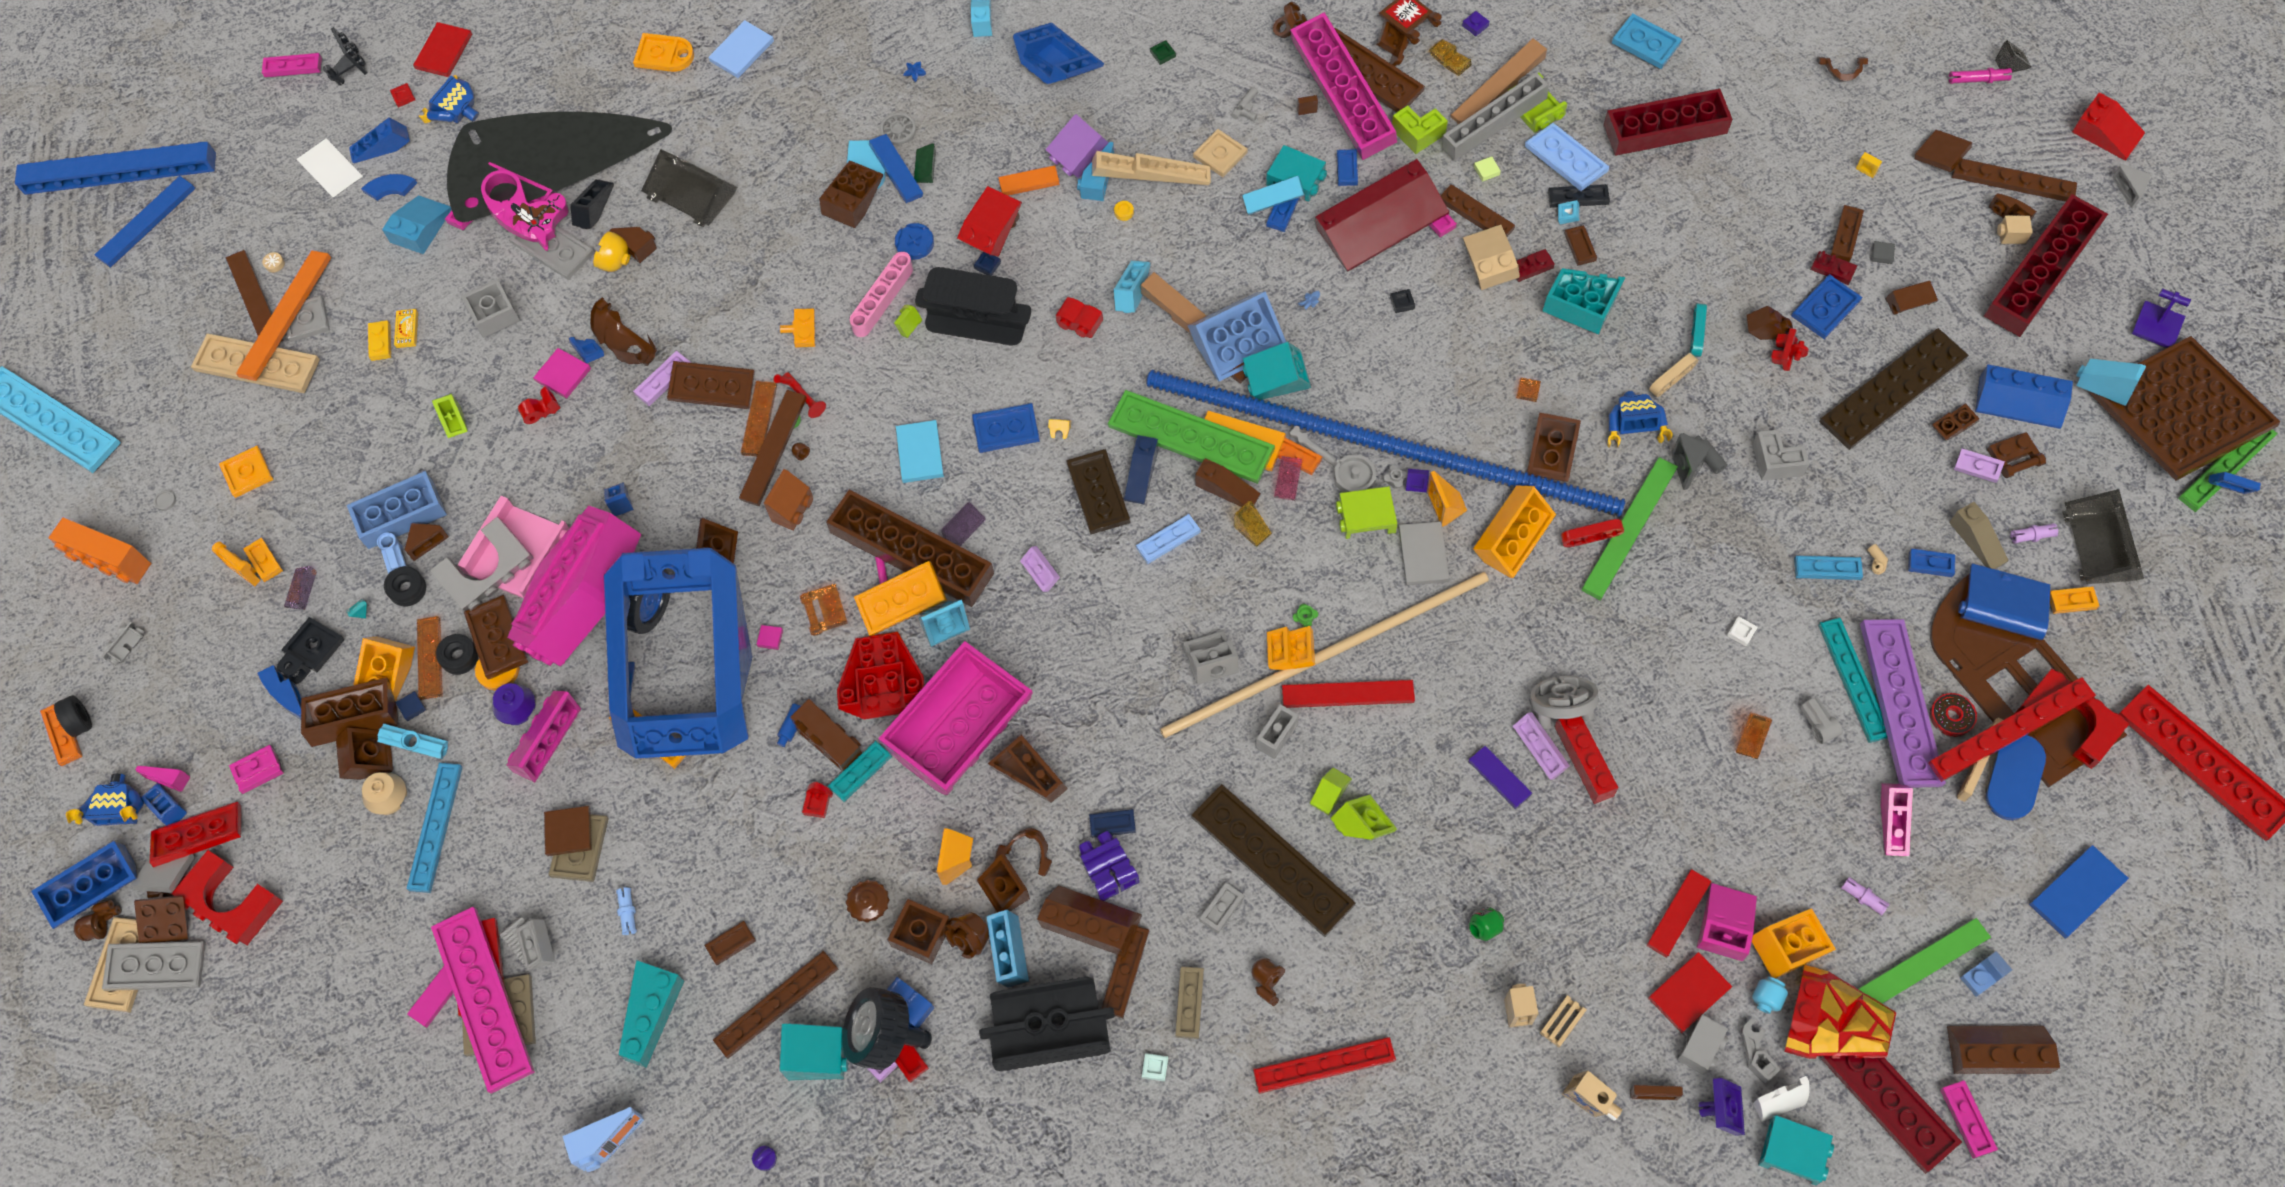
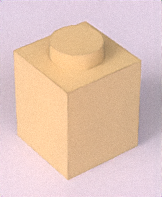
M2005 216L1997 227V234L2000 236L2001 244H2026L2033 233L2030 216Z

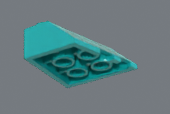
M1562 268L1547 295L1542 311L1599 335L1616 301L1625 277L1618 276V279L1607 277V274L1595 276L1588 275L1586 271Z

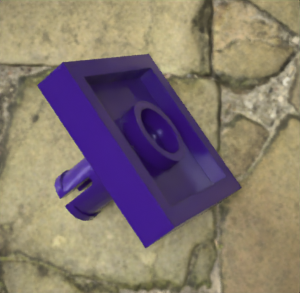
M1723 1078L1713 1079L1714 1101L1699 1102V1107H1703V1109H1699L1701 1117L1715 1116L1716 1128L1735 1136L1745 1135L1741 1086Z

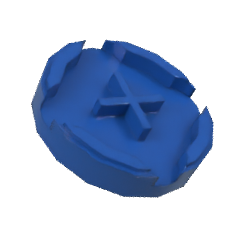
M911 223L897 232L895 246L898 252L908 253L911 260L921 259L932 251L934 236L927 226Z

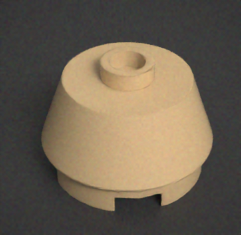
M393 773L372 774L364 781L362 786L363 804L374 814L389 815L395 813L401 808L400 805L405 796L407 797V789L403 779Z

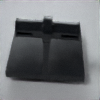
M334 27L331 28L344 55L333 68L328 64L326 67L323 66V71L328 74L327 76L331 81H335L341 86V83L344 84V79L340 75L354 66L364 75L368 72L364 67L366 62L358 55L359 49L353 42L349 43V39L343 32L339 33Z

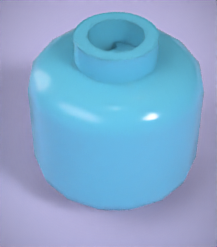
M1767 977V979L1759 980L1752 998L1758 1004L1757 1009L1770 1014L1771 1011L1777 1012L1782 1009L1788 992L1783 982L1773 977Z

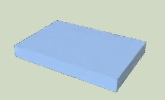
M744 20L708 58L713 64L739 78L774 42V39L771 35Z

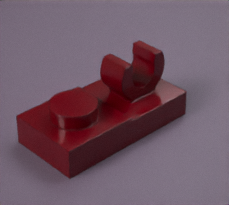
M1543 249L1516 260L1520 275L1516 280L1520 282L1554 269L1555 263L1547 250Z
M1819 251L1810 270L1824 276L1830 274L1838 281L1849 285L1858 265L1836 258V255H1828L1825 251Z

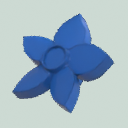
M921 61L916 62L914 65L906 63L908 70L904 72L903 76L912 75L913 81L916 82L918 76L926 75L925 70L921 68Z

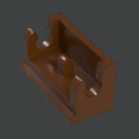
M1929 280L1892 291L1885 300L1888 302L1892 313L1896 315L1906 310L1936 303L1938 298Z

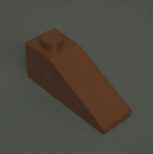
M1206 458L1195 474V486L1249 511H1252L1261 495L1260 492L1224 466Z

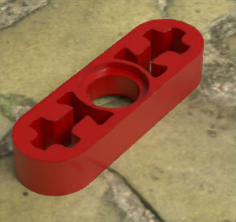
M1613 519L1567 530L1561 534V539L1564 547H1575L1619 536L1624 533L1622 520Z

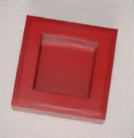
M408 83L390 90L398 108L415 101Z

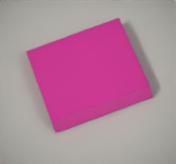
M557 348L533 378L539 384L546 386L567 399L591 370V367Z

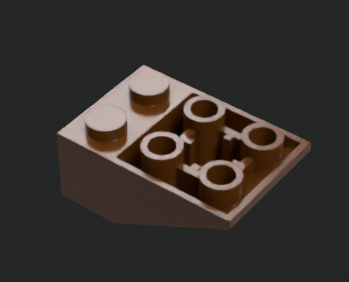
M849 160L819 198L821 214L856 228L865 216L883 178V174Z

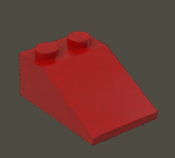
M2100 92L2072 131V133L2125 161L2145 134L2144 130L2117 101Z
M987 186L964 220L957 239L990 255L999 257L1022 202Z

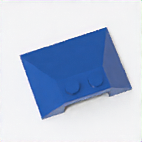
M1052 22L1013 35L1021 64L1046 84L1068 79L1104 66L1101 60Z

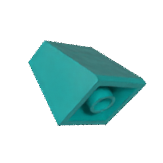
M1288 341L1243 358V372L1248 377L1250 383L1248 384V390L1251 396L1259 400L1311 388L1302 352Z
M782 1024L780 1072L788 1081L844 1079V1072H848L849 1064L843 1051V1028Z

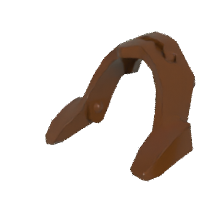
M1818 57V63L1825 65L1836 79L1850 81L1862 72L1863 65L1868 64V58L1858 57V67L1852 74H1842L1838 69H1834L1830 58Z
M1025 828L1016 833L1008 845H999L995 860L1002 853L1005 855L1010 854L1012 845L1017 839H1021L1024 836L1035 839L1041 848L1038 874L1044 877L1049 872L1052 860L1047 858L1048 844L1039 830Z

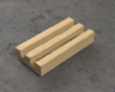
M1567 995L1540 1034L1560 1048L1587 1009L1579 1006V1003L1572 1001L1571 997ZM1568 1004L1571 1006L1550 1035L1547 1031ZM1574 1010L1578 1011L1579 1013L1558 1041L1555 1038Z

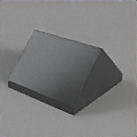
M1685 433L1679 434L1672 451L1674 463L1678 466L1677 472L1683 490L1689 488L1702 468L1710 450L1709 446Z

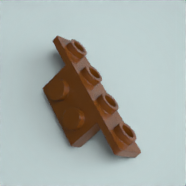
M1384 20L1376 45L1392 54L1390 64L1399 66L1404 59L1403 52L1408 46L1409 41L1403 33Z

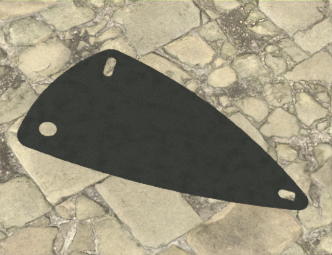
M599 112L527 113L467 123L461 128L454 142L447 169V191L453 215L460 222H469L491 215L481 191L484 178L491 172L498 170L489 165V162L553 190L552 192H555L640 152L668 136L672 131V127L670 124L661 121ZM659 127L661 132L651 136L647 134L649 130ZM470 130H476L481 140L479 144L473 143L469 135ZM519 179L527 202L545 196L547 191ZM510 183L499 184L492 189L489 197L501 203L505 200L509 201L516 193L517 187ZM470 197H475L478 199V205L468 208L465 206V201Z

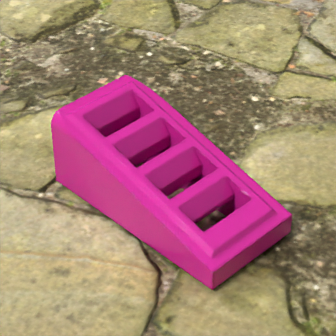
M137 766L135 769L144 778L178 792L183 791L190 779L189 775L178 769Z

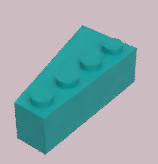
M636 960L618 1054L625 1061L647 1068L685 982L678 974Z

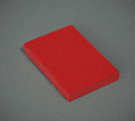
M437 22L415 60L414 68L449 77L473 35L471 30Z
M1698 952L1651 994L1648 999L1683 1033L1733 986Z

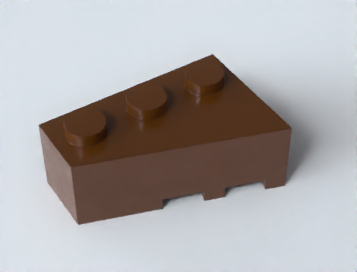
M1022 734L988 763L993 770L1050 803L1068 789Z

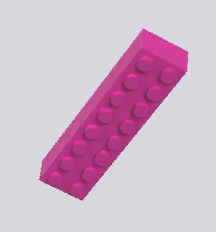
M1325 12L1291 29L1293 44L1354 147L1357 149L1361 159L1364 160L1397 143L1396 130Z

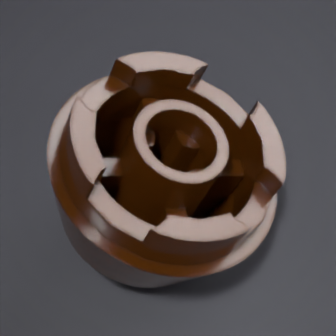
M973 912L951 918L949 924L946 925L948 930L944 932L951 947L953 948L956 945L963 951L961 956L967 959L980 955L990 937L986 923Z

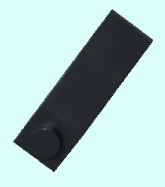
M595 179L570 204L572 226L591 229L599 221L614 187L613 182Z

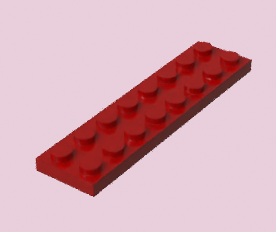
M2149 684L2119 713L2133 730L2263 840H2269L2285 823V798Z

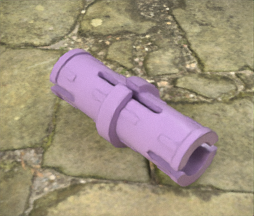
M2055 523L2043 526L2031 525L2029 528L2012 530L2010 537H2016V539H2012L2014 544L2025 541L2038 542L2043 538L2057 537L2058 528L2053 529L2057 527Z
M1848 877L1841 887L1842 890L1858 899V903L1861 905L1864 903L1880 916L1883 915L1890 905L1872 893V889L1869 887L1866 889L1851 877Z

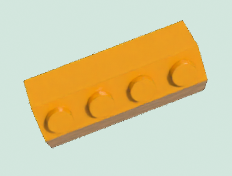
M1516 485L1473 550L1485 564L1510 578H1514L1556 516V513L1535 486Z

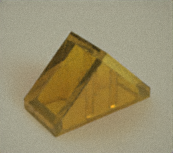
M1248 501L1234 514V528L1254 546L1258 547L1272 534L1252 501Z

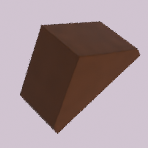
M411 523L404 550L415 561L449 538V536L440 525Z

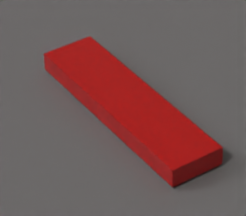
M1691 869L1646 946L1667 958L1712 881Z

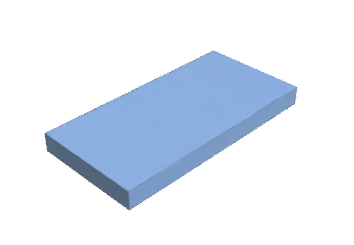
M1554 123L1525 142V147L1580 191L1609 171L1607 164Z

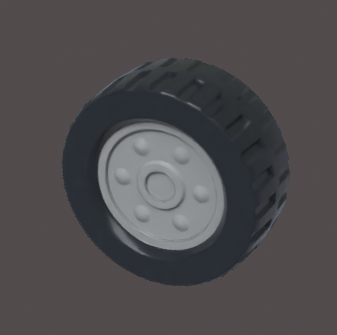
M876 987L866 988L855 997L847 1012L842 1034L843 1051L847 1060L854 1065L876 1070L886 1069L891 1066L900 1055L904 1045L927 1049L932 1041V1035L929 1031L909 1026L908 1006L905 999L899 993Z

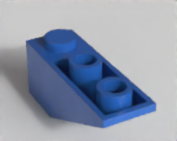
M388 117L349 147L352 162L358 163L398 151L410 142L407 126Z

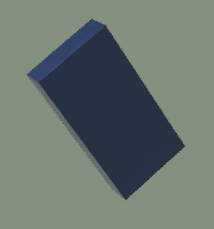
M1133 809L1089 814L1092 838H1096L1106 831L1111 836L1136 833Z

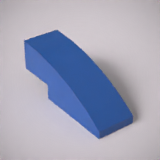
M274 665L258 672L257 674L269 694L288 712L301 720L302 697L298 687L289 678L285 680L283 674Z

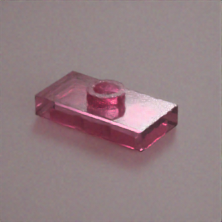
M1282 456L1274 498L1295 501L1302 459Z

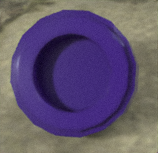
M769 1146L757 1148L752 1155V1162L760 1171L772 1169L777 1161L775 1151Z

